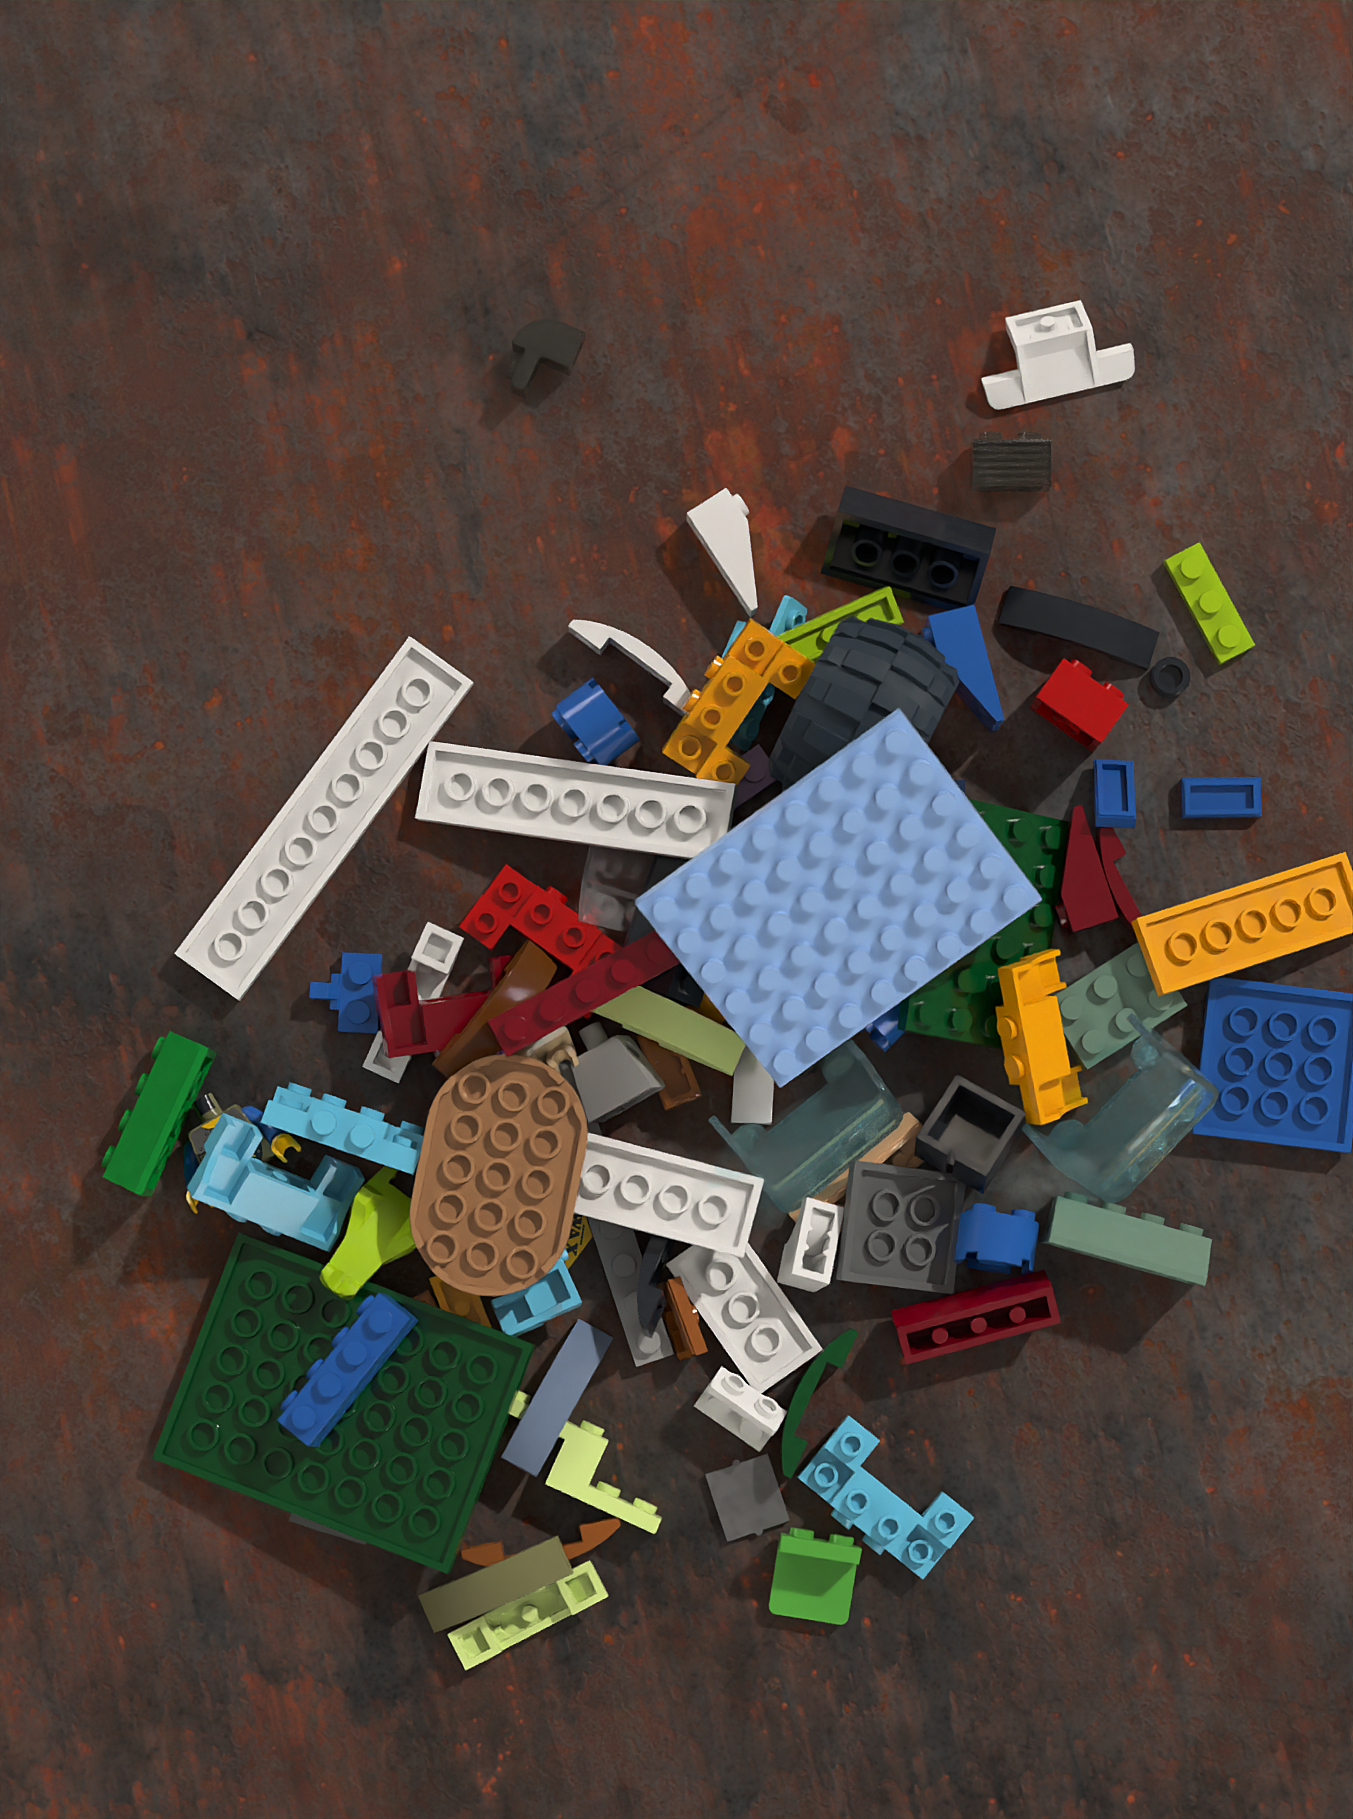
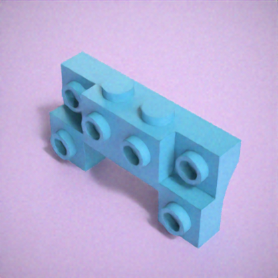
M289 1082L287 1089L278 1086L273 1101L268 1100L261 1123L415 1175L425 1128L402 1121L400 1128L382 1121L384 1113L363 1106L360 1113L345 1109L346 1100L325 1093L322 1100L311 1098V1089Z
M222 1113L204 1144L207 1154L187 1186L191 1197L226 1211L230 1217L239 1222L249 1220L260 1224L265 1231L272 1235L280 1236L282 1233L330 1252L339 1237L349 1206L365 1181L360 1169L325 1154L311 1180H307L257 1160L252 1155L263 1138L258 1127Z
M566 1248L555 1266L538 1282L521 1291L491 1300V1306L503 1333L517 1337L544 1325V1322L581 1306L582 1301L564 1263L565 1260L569 1259Z
M847 1415L797 1477L835 1508L830 1515L847 1529H850L855 1524L864 1531L866 1535L862 1538V1541L879 1555L886 1549L920 1578L924 1579L945 1551L951 1548L974 1517L942 1491L922 1515L918 1514L861 1467V1464L880 1440Z

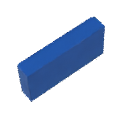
M1094 759L1092 770L1095 826L1135 828L1136 803L1133 761Z
M1261 777L1180 779L1181 819L1260 818L1262 816Z

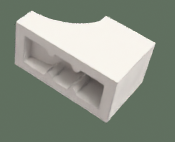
M808 1197L802 1200L794 1230L790 1239L784 1245L778 1283L811 1292H816L830 1283L844 1207Z

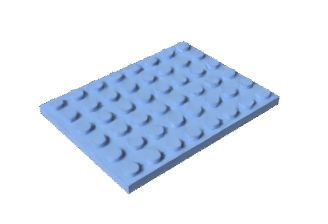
M898 708L635 900V903L781 1088L1039 903L1042 898L901 709Z

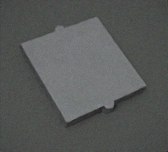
M768 1453L741 1463L738 1460H734L732 1466L705 1474L727 1542L752 1533L761 1535L764 1529L790 1521Z

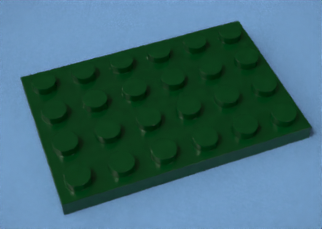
M968 799L1040 894L1042 900L903 999L900 1003L897 1030L1003 1050L1001 1036L997 1030L998 1020L995 1009L996 1006L1004 1004L997 968L1020 962L1019 958L1051 949L1056 917L1054 906L1058 903L1069 822Z

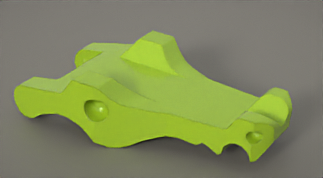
M385 1165L355 1195L350 1206L345 1238L319 1276L320 1281L326 1288L344 1300L352 1301L357 1292L381 1266L413 1252L416 1248L410 1224L411 1199L390 1184L391 1180L396 1177L398 1169Z

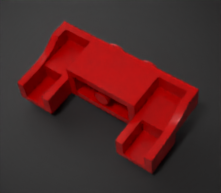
M507 864L484 895H481L459 926L462 931L474 937L490 951H493L511 926L515 931L573 972L570 976L622 949L620 945L597 928L600 921L582 908L578 914L565 905L568 898L550 885L546 891ZM590 1011L582 1017L589 1020L594 1012Z

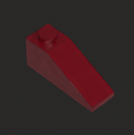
M1082 805L1076 806L1070 811L1058 896L1059 904L1054 906L1060 928L1067 927L1069 935L1113 922L1119 918Z

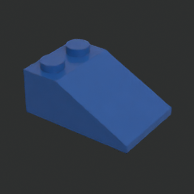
M975 605L928 616L924 627L921 629V634L918 636L927 640L945 656L944 663L957 669L959 683L955 693L989 732L998 730L1004 721V716Z

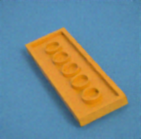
M1346 852L1131 921L1158 997L1352 934L1353 871Z

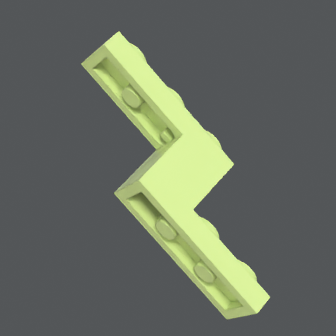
M518 1391L510 1414L522 1419L530 1405L529 1402L532 1396ZM582 1420L580 1426L567 1421L559 1435L565 1441L545 1484L655 1534L662 1520L660 1516L655 1514L658 1507L639 1498H635L633 1504L618 1497L621 1490L602 1481L598 1482L597 1487L589 1484L609 1441L602 1437L604 1429Z

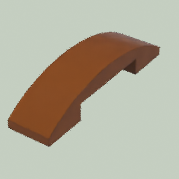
M614 1516L581 1523L582 1540L561 1544L568 1560L591 1550L611 1536L621 1526L620 1518ZM502 1540L465 1547L461 1550L462 1559L487 1567L515 1555L505 1556Z

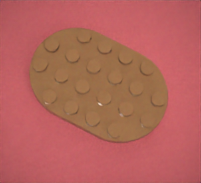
M504 1054L480 1058L451 1076L441 1087L431 1105L411 1199L410 1224L415 1245L424 1261L440 1279L456 1289L482 1296H500L521 1291L542 1279L559 1261L566 1248L571 1233L585 1162L588 1127L583 1106L575 1090L550 1066L533 1058L514 1054L507 1057Z

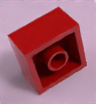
M1063 659L1029 708L1093 753L1103 742L1129 704L1122 700L1125 695L1118 688L1107 682L1102 686L1090 677L1092 671L1084 664L1075 659L1071 663Z

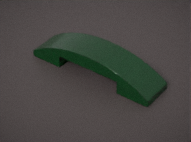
M848 1328L830 1341L809 1364L793 1392L787 1408V1414L784 1418L781 1435L782 1473L789 1478H792L808 1443L807 1440L794 1435L826 1363L829 1362L837 1367H843L858 1334L856 1330Z

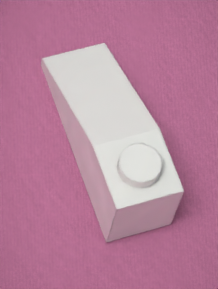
M725 488L687 512L686 520L749 617H752L757 613L758 605L748 520L745 517L750 512L738 494L732 496L728 489Z

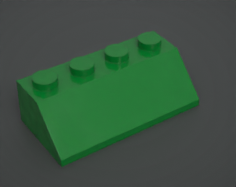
M169 1031L166 1038L161 1036L158 1039L151 1058L156 1061L150 1075L144 1072L135 1089L134 1094L139 1096V1099L133 1111L127 1109L120 1121L118 1131L123 1134L117 1147L111 1145L102 1161L101 1167L106 1169L103 1178L138 1195L152 1197L192 1109L191 1104L195 1102L217 1052Z

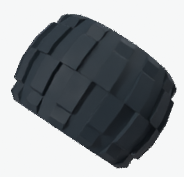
M854 616L841 621L819 657L777 740L768 761L770 776L782 782V790L786 791L898 708L901 709L928 745L959 683L957 669L944 663L945 656L927 640L897 624L869 618L864 622Z

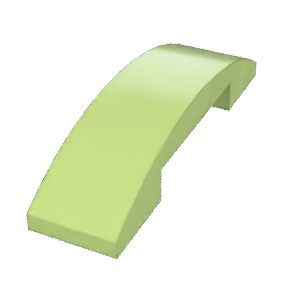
M591 1560L572 1568L573 1574L488 1611L448 1633L447 1635L465 1670L501 1653L504 1649L548 1626L607 1598L609 1595Z

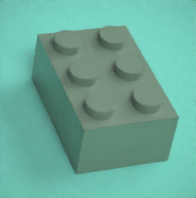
M1139 942L1055 995L1058 1000L1066 1048L1077 1065H1081L1082 1072L1187 1006L1179 991L1158 997Z

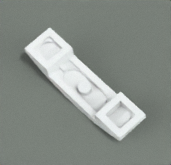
M572 620L568 626L569 632L596 653L601 655L610 643L670 687L663 696V702L684 717L687 711L682 709L691 693L681 677L658 653L640 640L616 628L591 621Z
M427 922L408 967V970L415 972L419 1000L440 997L464 940L463 937L430 922ZM379 1030L362 1067L399 1083L413 1055L394 1058L386 1057L384 1054L382 1031Z

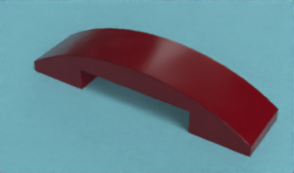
M1097 827L1096 850L1118 917L1138 941L1131 921L1142 917L1114 864L1115 861L1121 859L1127 853L1113 827Z

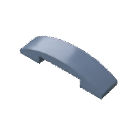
M580 1319L577 1320L501 1457L503 1460L534 1477L538 1476L588 1382L610 1346L613 1337Z

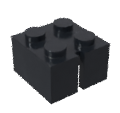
M956 1074L918 1133L914 1156L943 1172H946L949 1167L953 1168V1178L984 1194L1022 1134L1026 1112Z

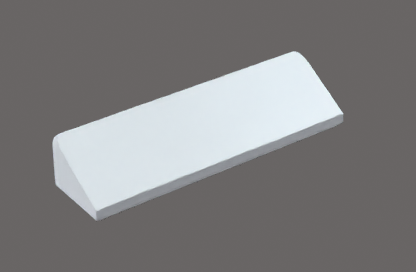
M745 1045L734 1071L731 1123L771 1125L774 1080L747 1045Z

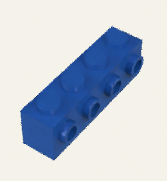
M378 1293L376 1297L370 1295L360 1305L356 1312L360 1316L351 1329L344 1327L331 1343V1346L334 1348L325 1361L320 1358L315 1362L306 1374V1378L309 1380L300 1393L296 1390L293 1391L281 1405L280 1409L284 1413L277 1421L307 1446L320 1445L417 1323L418 1319L389 1295Z

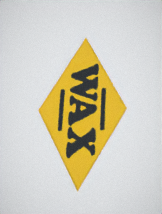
M575 1213L570 1237L566 1245L569 1259L565 1260L564 1263L567 1270L593 1237L586 1216Z

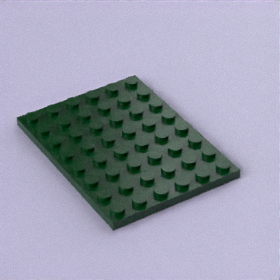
M238 1232L152 1459L450 1574L535 1344L369 1281L357 1292L352 1301L344 1300L326 1288L320 1281L319 1276L326 1265ZM378 1293L389 1295L418 1319L417 1323L320 1445L307 1446L277 1421L284 1413L280 1409L281 1405L293 1391L296 1390L300 1393L309 1380L306 1378V1374L315 1362L320 1358L325 1361L334 1350L331 1343L344 1327L351 1329L360 1316L356 1312L360 1305L370 1295L374 1297Z

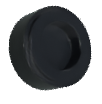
M1163 658L1152 668L1150 684L1153 690L1162 697L1173 698L1179 696L1190 683V670L1178 658Z

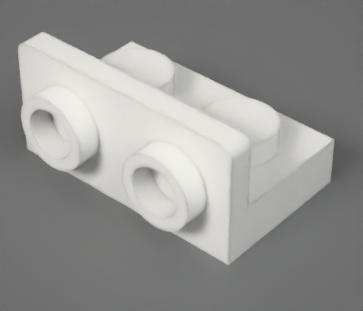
M722 1366L694 1405V1407L759 1452L769 1438L777 1431L787 1414V1411L781 1408L772 1398L762 1395L745 1383L739 1375L729 1372Z

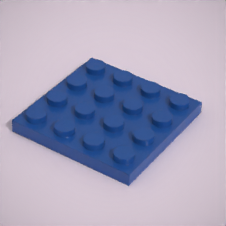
M1223 977L1208 980L1191 1134L1351 1153L1353 1139V994Z

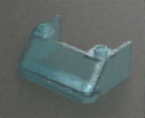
M1132 1013L1126 1019L1142 1035L1134 1043L1130 1055L1132 1063L1138 1070L1089 1122L1084 1125L1078 1120L1063 1121L1054 1127L1048 1137L1029 1124L1022 1128L1024 1133L1056 1169L1109 1203H1117L1125 1199L1209 1112L1219 1096L1216 1086L1161 1034Z
M850 1038L843 1042L838 1049L831 1052L823 1064L822 1074L828 1083L768 1132L758 1123H748L739 1127L731 1135L715 1115L708 1120L751 1176L764 1179L762 1190L781 1212L790 1213L799 1209L803 1199L807 1197L813 1198L849 1168L850 1160L858 1161L896 1130L902 1122V1108L867 1056Z

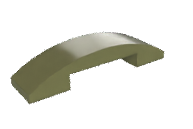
M555 1536L488 1567L422 1593L418 1597L435 1633L528 1595L574 1572L558 1536Z

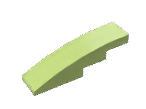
M640 986L592 1010L596 1014L622 1024V1027L659 1042V1046L731 1076L746 1045L736 1032Z

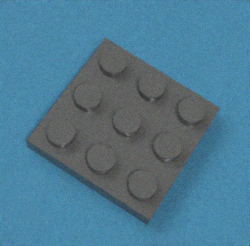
M850 1160L836 1280L953 1294L957 1266L954 1263L959 1217L960 1213L963 1212L966 1184L953 1178L952 1173Z

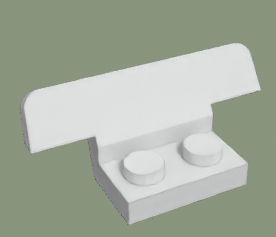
M1079 300L1005 318L1006 330L1016 353L1018 369L981 379L988 403L995 409H1004L1127 380L1132 377L1135 371L1134 351L1131 343L1096 351L1093 328L1082 302Z

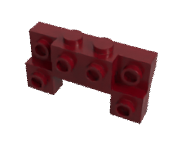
M516 954L488 958L492 989L431 999H418L416 976L412 970L372 975L376 1013L380 1016L385 1056L394 1058L433 1052V1057H437L454 1034H460L496 988L506 974L503 970Z

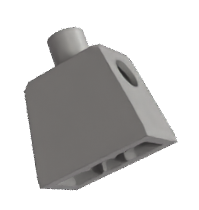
M600 1022L588 1025L579 1031L588 1051L578 1056L579 1065L573 1066L571 1063V1068L589 1123L606 1122L666 1087L663 1080L630 1036L616 1035L608 1039Z

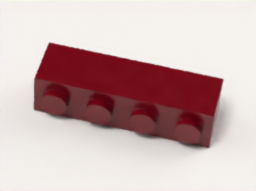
M1044 1269L891 1311L906 1365L1061 1323L1053 1288Z

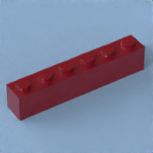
M655 930L488 1020L486 1023L501 1051L507 1057L681 962Z

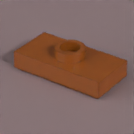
M642 1035L636 1036L642 1053L666 1086L658 1091L665 1111L702 1098L687 1057L659 1046V1042Z
M678 1276L657 1284L656 1288L663 1290L667 1302L662 1316L678 1359L681 1361L707 1352V1347L698 1326L699 1315L697 1309L689 1301L681 1277Z

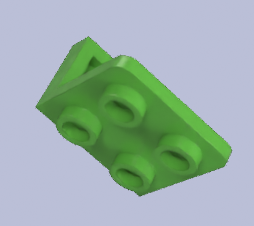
M793 1527L790 1528V1534L780 1533L769 1600L770 1611L777 1615L838 1625L845 1624L849 1617L856 1566L860 1564L862 1548L859 1545H854V1538L849 1536L830 1534L829 1540L813 1538L814 1531Z

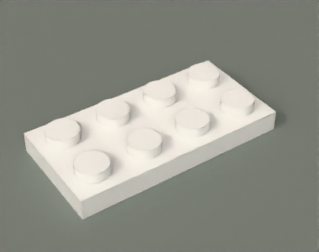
M747 1243L744 1258L692 1245L666 1264L674 1277H681L687 1296L747 1382L758 1392H764L823 1350L749 1243Z

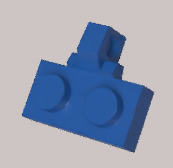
M342 952L341 974H331V983L310 982L309 998L330 1000L329 1009L339 1010L338 1032L378 1033L379 1016L376 1013L372 975L382 974V954Z

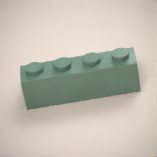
M1065 1191L1064 1197H1053L1041 1243L1190 1285L1205 1286L1212 1239L1202 1237L1204 1229L1180 1223L1179 1230L1163 1226L1165 1218L1142 1212L1140 1219L1125 1215L1126 1207L1109 1202H1103L1102 1208L1087 1204V1196Z

